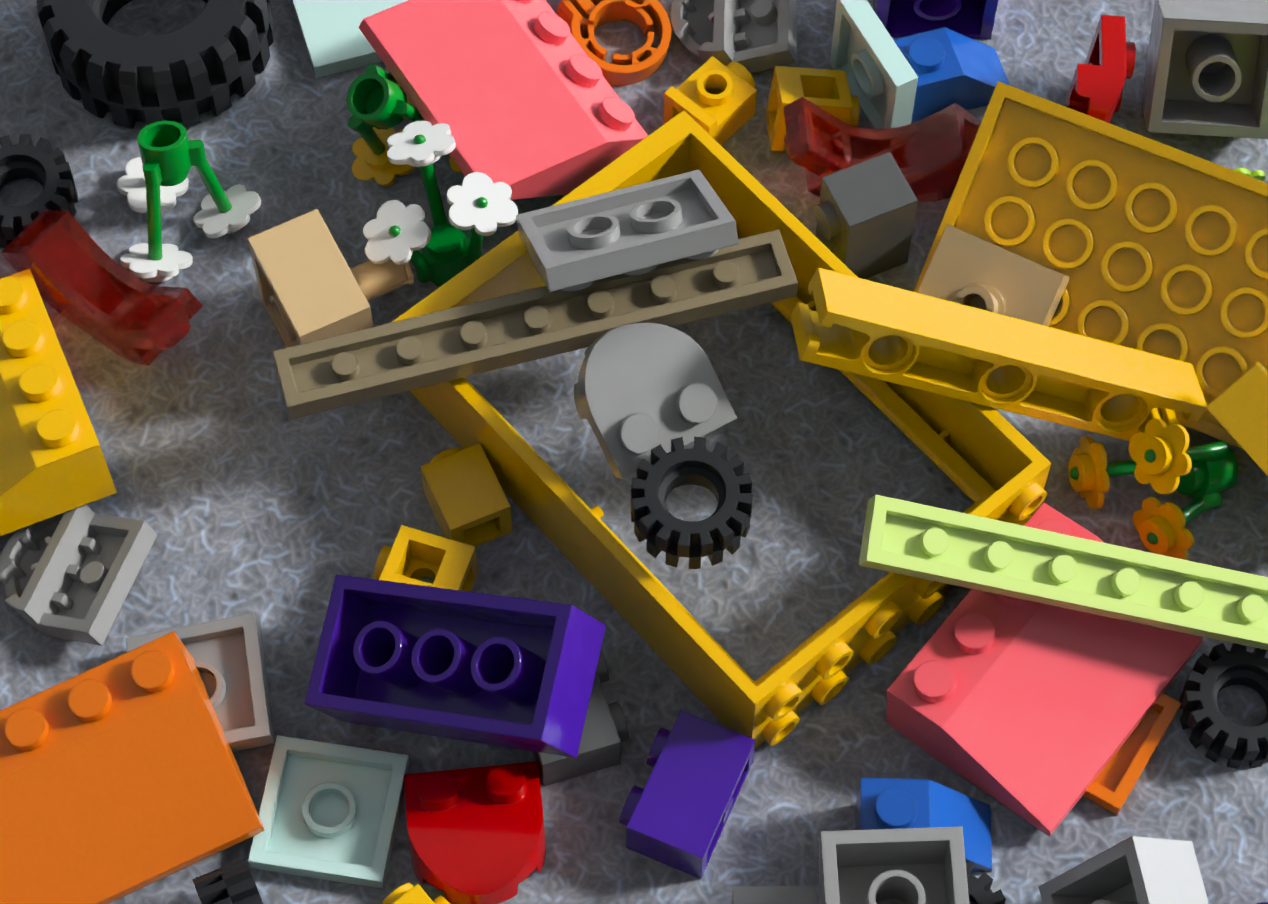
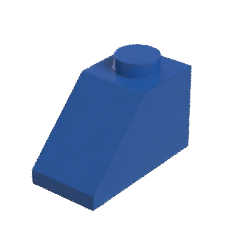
M946 27L894 39V42L918 76L911 124L988 106L998 81L1010 85L995 48Z
M861 777L855 803V830L963 826L965 859L967 863L973 865L971 872H992L990 805L930 779Z

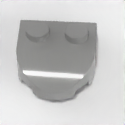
M673 0L671 23L673 30L688 52L702 64L713 56L725 66L735 61L743 65L750 73L772 69L775 66L797 63V0Z
M628 324L613 328L599 336L585 351L584 355L586 356L580 368L578 382L574 384V400L580 419L588 420L616 478H625L636 472L637 466L642 459L651 463V450L660 444L665 452L669 453L671 452V439L683 437L684 446L694 441V436L703 437L737 419L705 351L687 334L662 324Z
M87 505L45 519L36 526L29 525L16 530L0 555V581L5 588L7 597L5 601L31 626L45 635L102 646L158 534L143 520L95 514Z

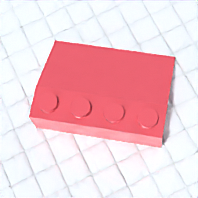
M408 0L364 18L358 27L424 120L430 122L432 126L440 123L450 126L451 135L455 139L456 147L449 155L464 176L473 172H482L488 175L493 183L504 182L508 184L512 189L510 200L567 195L648 136L635 119V114L631 107L620 99L602 75L600 66L589 58L570 33L568 24L554 12L546 0Z
M1043 503L1024 525L1103 542L1098 536L1046 503ZM971 589L887 689L886 723L932 757L1050 837L1083 796L1089 785L1098 777L1154 706L1160 695L1165 692L1202 645L1203 637Z

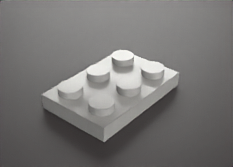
M700 170L516 215L520 239L549 292L556 290H582L592 285L595 280L619 274L641 275L652 271L658 264L682 258L704 259L715 255L719 249L739 244L735 219Z

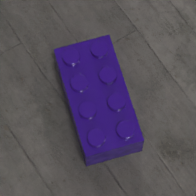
M336 575L304 704L340 721L577 758L606 625L570 604Z

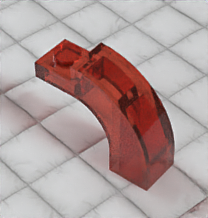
M804 97L783 107L786 126L784 144L789 159L805 168L808 192L820 197L822 177L891 152L918 202L940 201L951 198L982 120L956 103L915 123L888 129H868L852 126L834 117Z
M42 211L1 252L3 257L17 272L30 268L40 296L59 314L117 355L141 365L149 366L164 349H168L182 340L190 330L189 320L203 307L188 288L152 285L129 273L96 244L69 211Z

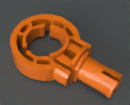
M562 0L558 5L557 15L568 24L570 33L589 58L600 66L602 75L610 85L624 86L641 82L653 75L663 64L671 39V24L667 12L658 0ZM622 19L636 23L642 29L643 35L647 36L645 45L633 51L632 54L620 55L615 53L612 63L605 62L607 50L596 41L594 36L595 30L603 24L622 21ZM653 27L659 38L658 48L652 47L655 33L652 32Z

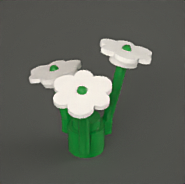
M421 120L408 124L403 129V133L393 134L387 139L389 147L387 156L392 164H409L420 168L434 227L430 229L423 222L425 212L421 206L411 204L405 207L398 200L387 201L378 209L377 219L368 221L363 227V234L369 240L365 247V253L369 260L375 264L386 263L390 259L398 265L410 261L415 267L419 282L426 283L431 281L440 287L482 257L484 236L494 234L497 226L506 227L512 225L516 221L518 209L516 204L510 200L512 189L508 184L504 182L493 183L488 175L482 172H473L465 176L462 186H452L447 192V202L452 205L448 214L451 224H448L433 163L438 161L441 156L447 155L455 149V139L451 135V129L448 124L440 123L432 126L430 122ZM471 229L470 238L468 239L466 233L461 230Z

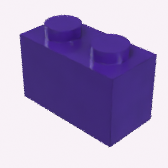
M680 710L671 731L661 727L652 743L646 764L654 768L645 788L634 785L624 804L619 823L627 826L626 848L701 879L752 766L755 740Z

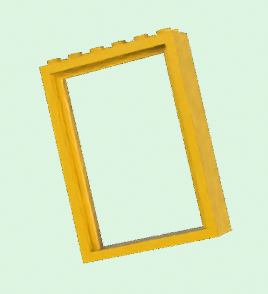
M684 110L552 205L700 170L735 219L738 239L780 230L798 281V290L796 297L771 302V304L791 324L790 315L798 302L808 304L811 311H817L814 296L809 295L808 286L818 267L857 277ZM518 230L392 322L545 286V283L522 243ZM839 370L974 502L962 513L1024 526L1046 498L1047 492L1044 490L1051 462L995 408ZM465 377L410 390L464 449L478 443L481 444L503 491L729 730L754 739L755 748L765 740L770 746L777 745L783 741L798 725L800 718L797 714L814 700L822 706L834 699L848 683L849 677L846 674L863 660L869 666L880 661L896 644L897 637L894 634L911 620L917 626L926 623L944 604L945 598L942 595L954 586L889 572L754 681L600 519L604 516L602 509L598 505L590 509Z

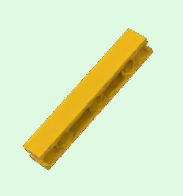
M819 267L808 286L809 295L814 296L817 311H811L808 304L798 302L790 315L799 360L1127 441H1130L1135 433L1145 432V426L1151 419H1162L1166 425L1179 424L1174 411L1176 410L1183 412L1185 420L1197 422L1207 409V404L1191 363Z

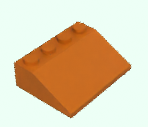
M175 631L0 710V904H109L265 831L233 752L223 734V728L216 711L211 705L209 694L195 666L194 659Z

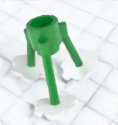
M166 120L151 123L140 130L137 139L141 157L131 159L126 164V175L120 177L117 181L118 191L123 195H127L128 206L135 212H147L148 243L131 246L129 253L120 257V265L124 268H129L132 276L147 282L167 281L173 278V276L178 275L179 269L188 268L193 263L192 255L185 251H178L177 245L162 244L161 210H170L175 207L176 197L186 193L189 187L187 176L191 166H195L209 192L201 202L202 210L197 212L193 218L196 226L203 228V232L208 238H219L225 234L240 230L249 223L250 214L254 213L261 205V198L258 193L247 191L244 185H234L227 191H224L206 159L203 141H188L186 128L182 124Z

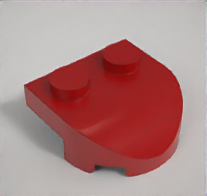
M1101 15L1085 63L1077 64L1063 106L1110 123L1114 112H1119L1125 78L1131 79L1136 58L1135 43L1126 42L1125 17Z
M538 761L404 775L406 820L411 861L414 874L421 885L427 881L432 886L444 891L447 901L452 904H497L516 896L518 884L526 879L534 870L539 873L541 872L546 858V840Z

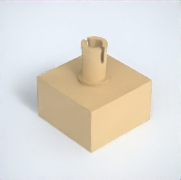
M318 209L248 238L261 301L286 348L373 327L371 307L368 302L403 286L414 284V276L408 262L398 265L390 259L386 263L375 264L369 260L349 268Z
M947 224L917 293L1049 326L1070 278Z

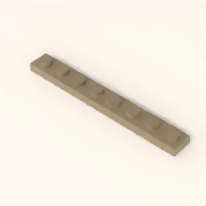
M778 229L738 239L739 244L719 249L715 255L708 258H682L658 264L655 269L641 275L619 274L595 280L589 287L578 291L556 290L549 292L545 285L275 350L273 354L291 420L586 348L605 332L623 325L656 323L673 327L796 297L798 281L780 230Z

